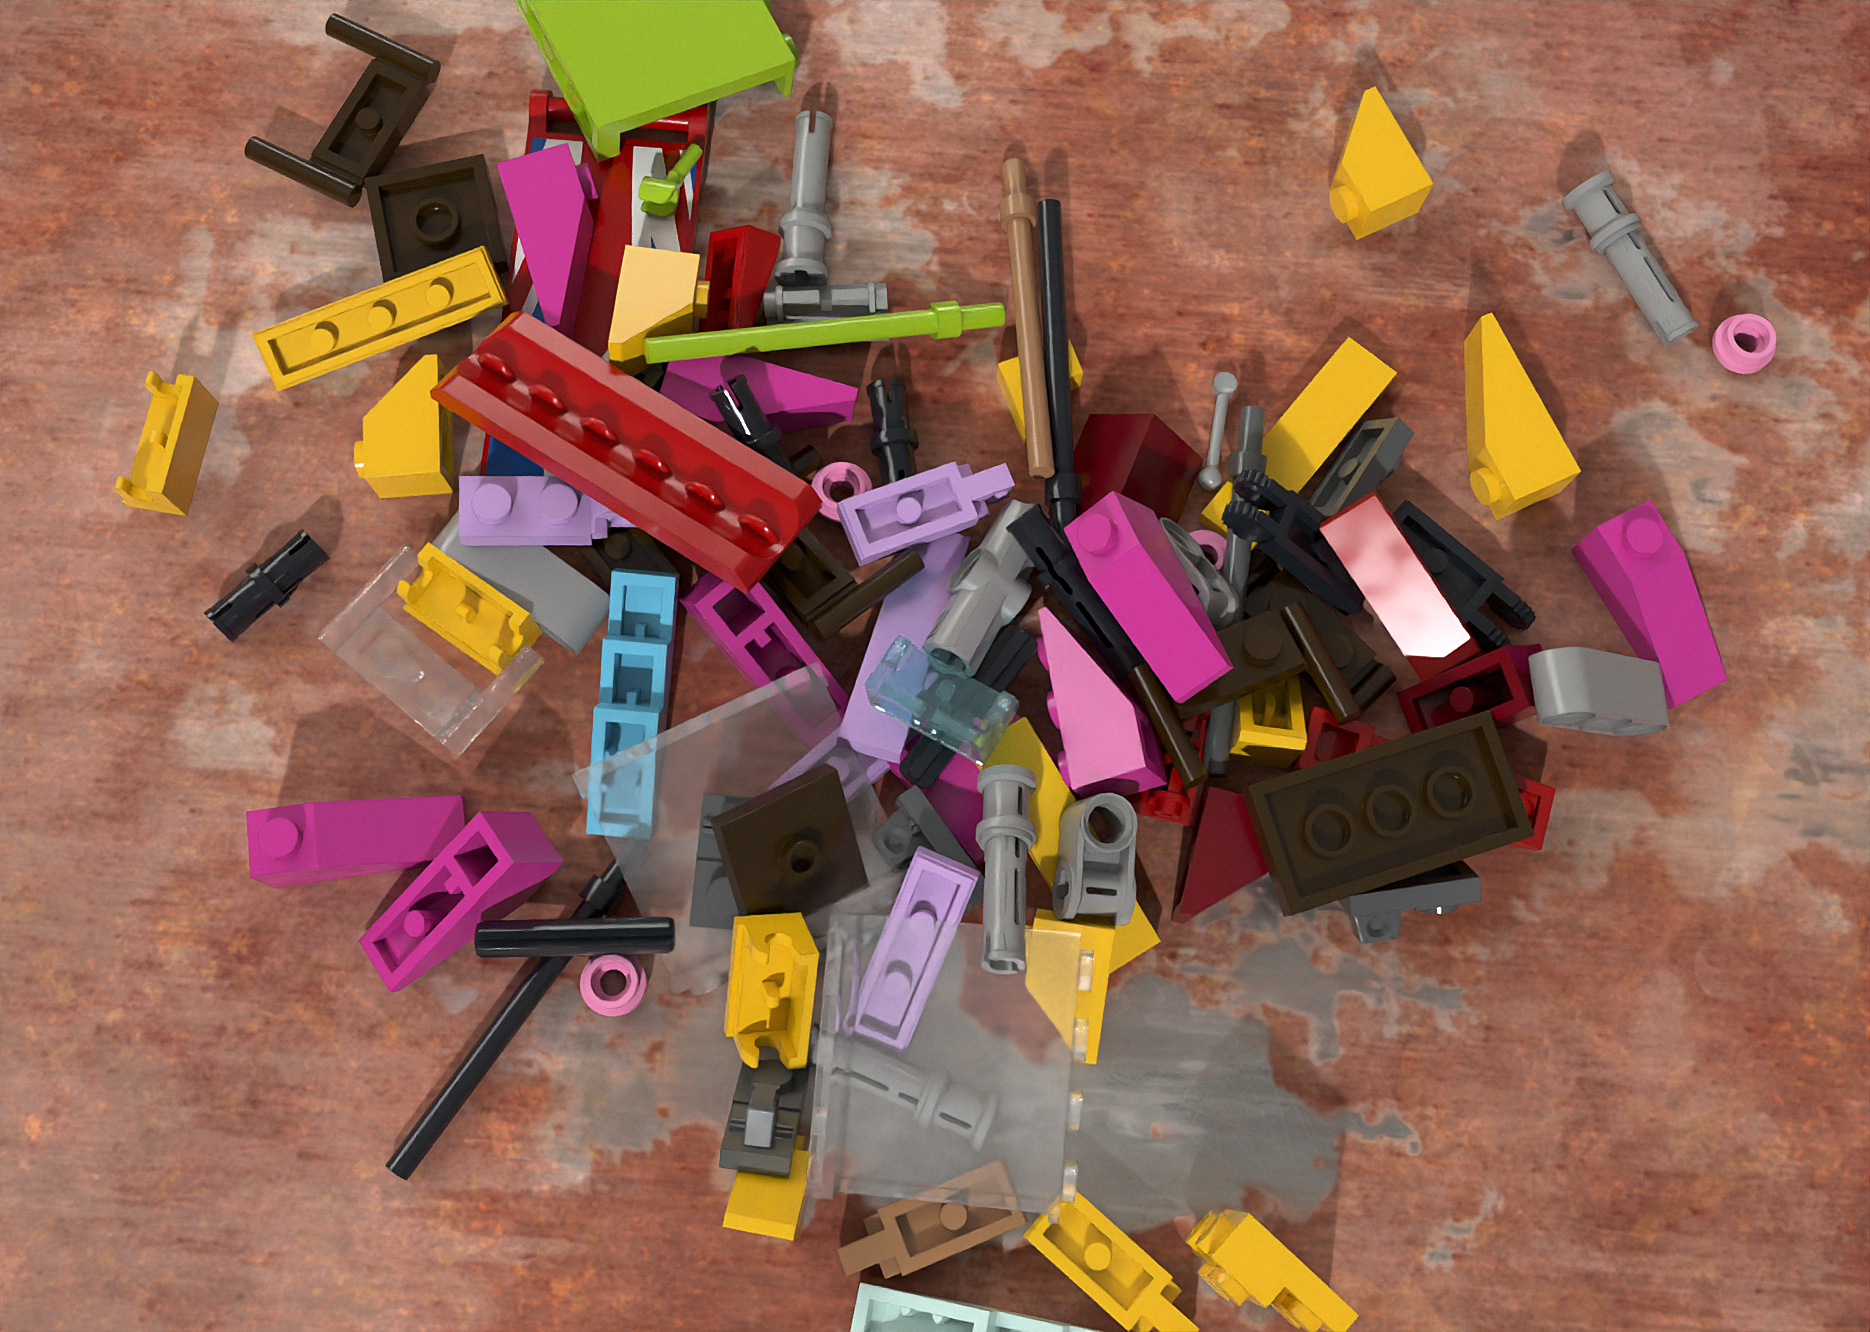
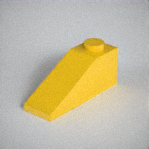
M1491 312L1479 319L1465 339L1464 366L1467 466L1471 473L1470 484L1478 501L1485 506H1489L1497 521L1560 493L1581 470Z

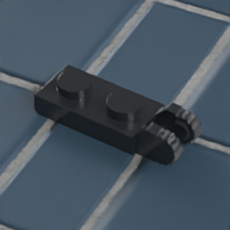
M1247 469L1238 473L1233 489H1235L1234 493H1237L1239 498L1241 497L1244 500L1230 501L1229 504H1226L1221 520L1224 521L1223 524L1227 526V529L1233 530L1232 533L1242 540L1258 543L1257 547L1343 615L1347 616L1361 611L1365 600L1364 594L1319 529L1320 523L1328 518L1295 491H1287L1274 479H1269V475L1263 474L1262 471ZM1262 510L1269 511V515L1264 513Z
M1405 499L1392 514L1482 651L1490 653L1503 646L1512 645L1510 643L1511 640L1507 638L1508 636L1478 611L1485 601H1487L1492 612L1518 630H1527L1535 621V612L1517 594L1502 583L1504 580L1502 576L1410 501Z

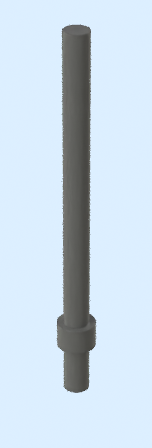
M1245 406L1241 408L1237 452L1230 454L1227 476L1228 482L1232 483L1233 486L1238 473H1241L1242 470L1256 469V471H1262L1266 475L1267 457L1262 454L1266 410L1262 407ZM1232 488L1231 501H1243L1244 499L1239 498V495L1234 493L1235 489ZM1228 529L1223 578L1234 588L1239 598L1240 609L1238 618L1233 624L1235 625L1244 621L1252 541L1242 540L1232 533L1233 530ZM1235 700L1212 709L1207 717L1202 763L1209 777H1227Z

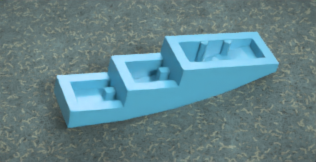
M616 568L611 573L608 635L603 638L599 703L594 707L587 834L630 837L632 835L639 839H651L653 836L669 705L680 574Z

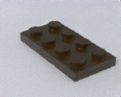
M1490 710L1240 789L1284 917L1292 916L1535 836Z

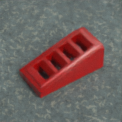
M752 225L710 232L704 281L710 282L707 319L700 318L698 333L724 330L726 323L727 330L750 328L753 326L778 256L781 236Z

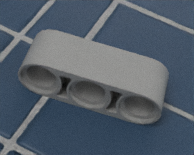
M459 510L431 543L529 612L542 632L576 655L579 654L609 615L610 596L544 546L461 545L459 540Z
M1584 647L1550 649L1528 657L1538 724L1612 736L1645 735L1670 728L1660 663Z

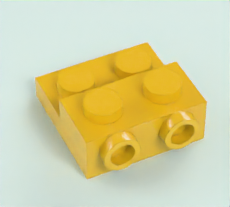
M1225 1209L1217 1216L1213 1211H1210L1196 1224L1185 1239V1242L1192 1248L1191 1251L1204 1262L1197 1271L1200 1277L1227 1301L1231 1299L1238 1306H1241L1245 1300L1264 1308L1271 1305L1297 1329L1302 1327L1307 1332H1317L1318 1329L1325 1332H1346L1359 1316L1250 1213Z

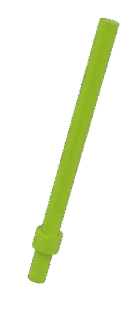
M955 300L934 302L929 304L927 310L644 338L643 350L646 363L652 364L930 334L934 340L959 337L963 330L1003 326L1005 324V309L1001 302L959 306Z

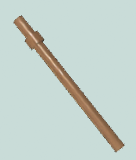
M1013 158L1006 160L1002 164L1004 198L999 203L1000 222L1003 231L1008 233L1029 475L1034 479H1047L1053 476L1055 471L1031 232L1037 223L1035 201L1028 195L1025 163L1020 159Z

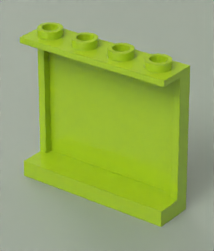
M514 0L597 162L620 155V133L772 80H774L782 97L791 95L794 69L799 65L798 53L788 33L781 34L773 19L770 0Z

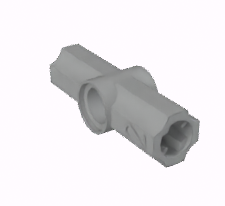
M1013 499L1003 505L981 545L962 561L950 578L946 590L951 594V597L922 646L927 655V663L943 675L956 676L962 680L975 675L999 630L1005 627L1019 613L1028 600L1032 586L1026 581L1035 565L1005 527L1035 505L1034 503L1026 504ZM1043 511L1044 514H1045V515L1047 516V518L1049 519L1050 516H1049L1045 511Z

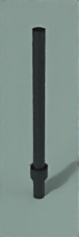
M1045 199L1037 203L1044 366L1055 473L1053 476L1044 479L1045 506L1051 508L1053 526L1069 548L1073 549L1063 528L1077 518L1076 507L1080 506L1083 501L1081 477L1075 474L1062 212L1060 201Z
M631 835L602 875L598 877L593 874L581 890L579 896L583 900L569 919L602 918L604 914L610 918L626 897L621 893L652 850ZM541 956L385 1164L391 1172L404 1180L409 1179L573 956Z

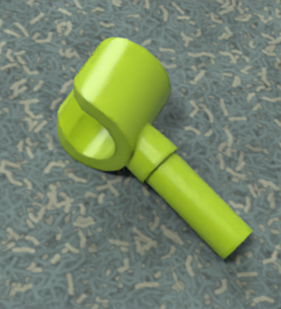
M689 145L673 169L669 171L665 180L649 176L643 177L638 192L639 199L644 200L640 208L641 212L661 217H671L675 214L679 201L680 187L684 183L685 177L703 154L702 149L698 145Z

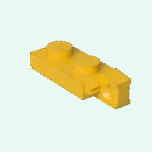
M1065 1183L1022 1235L1128 1332L1130 1330L1133 1332H1150L1153 1327L1159 1332H1198L1200 1330L1172 1305L1182 1292L1171 1281L1173 1276L1070 1184Z

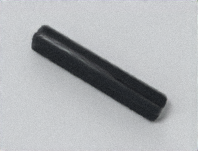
M1015 625L1005 628L986 653L975 675L967 678L899 764V771L907 781L923 790L932 787L1037 651L1038 643L1029 632Z
M671 917L481 921L476 925L474 945L476 955L481 958L666 954L675 948L676 928L674 919Z

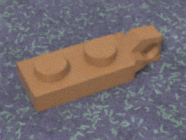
M1002 1157L877 1209V1214L862 1219L868 1236L838 1248L836 1251L846 1276L879 1263L884 1278L887 1279L899 1273L904 1276L1025 1225L1029 1223V1219L1005 1159Z

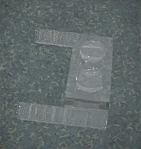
M404 543L316 638L454 755L459 757L544 664L545 660L526 644L483 692L381 608V605L395 592L401 579L406 580L419 566L418 554Z

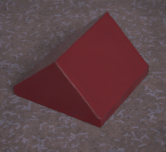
M1090 414L1074 450L1075 474L1081 477L1083 501L1080 506L1076 507L1077 518L1110 492L1115 491L1152 509L1158 521L1160 518H1167L1177 524L1203 458L1155 414ZM1049 508L1047 514L1050 516L1049 520L1052 523L1051 508Z

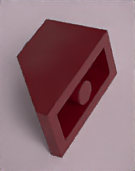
M1506 645L1396 693L1411 733H1418L1490 710L1496 729L1536 715L1528 657L1543 651L1541 645Z
M1209 786L1202 794L1196 825L1192 829L1171 921L1185 924L1268 873L1242 794Z

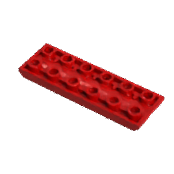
M524 311L511 313L482 341L469 357L456 365L430 390V397L746 595L822 508L823 501L807 482Z

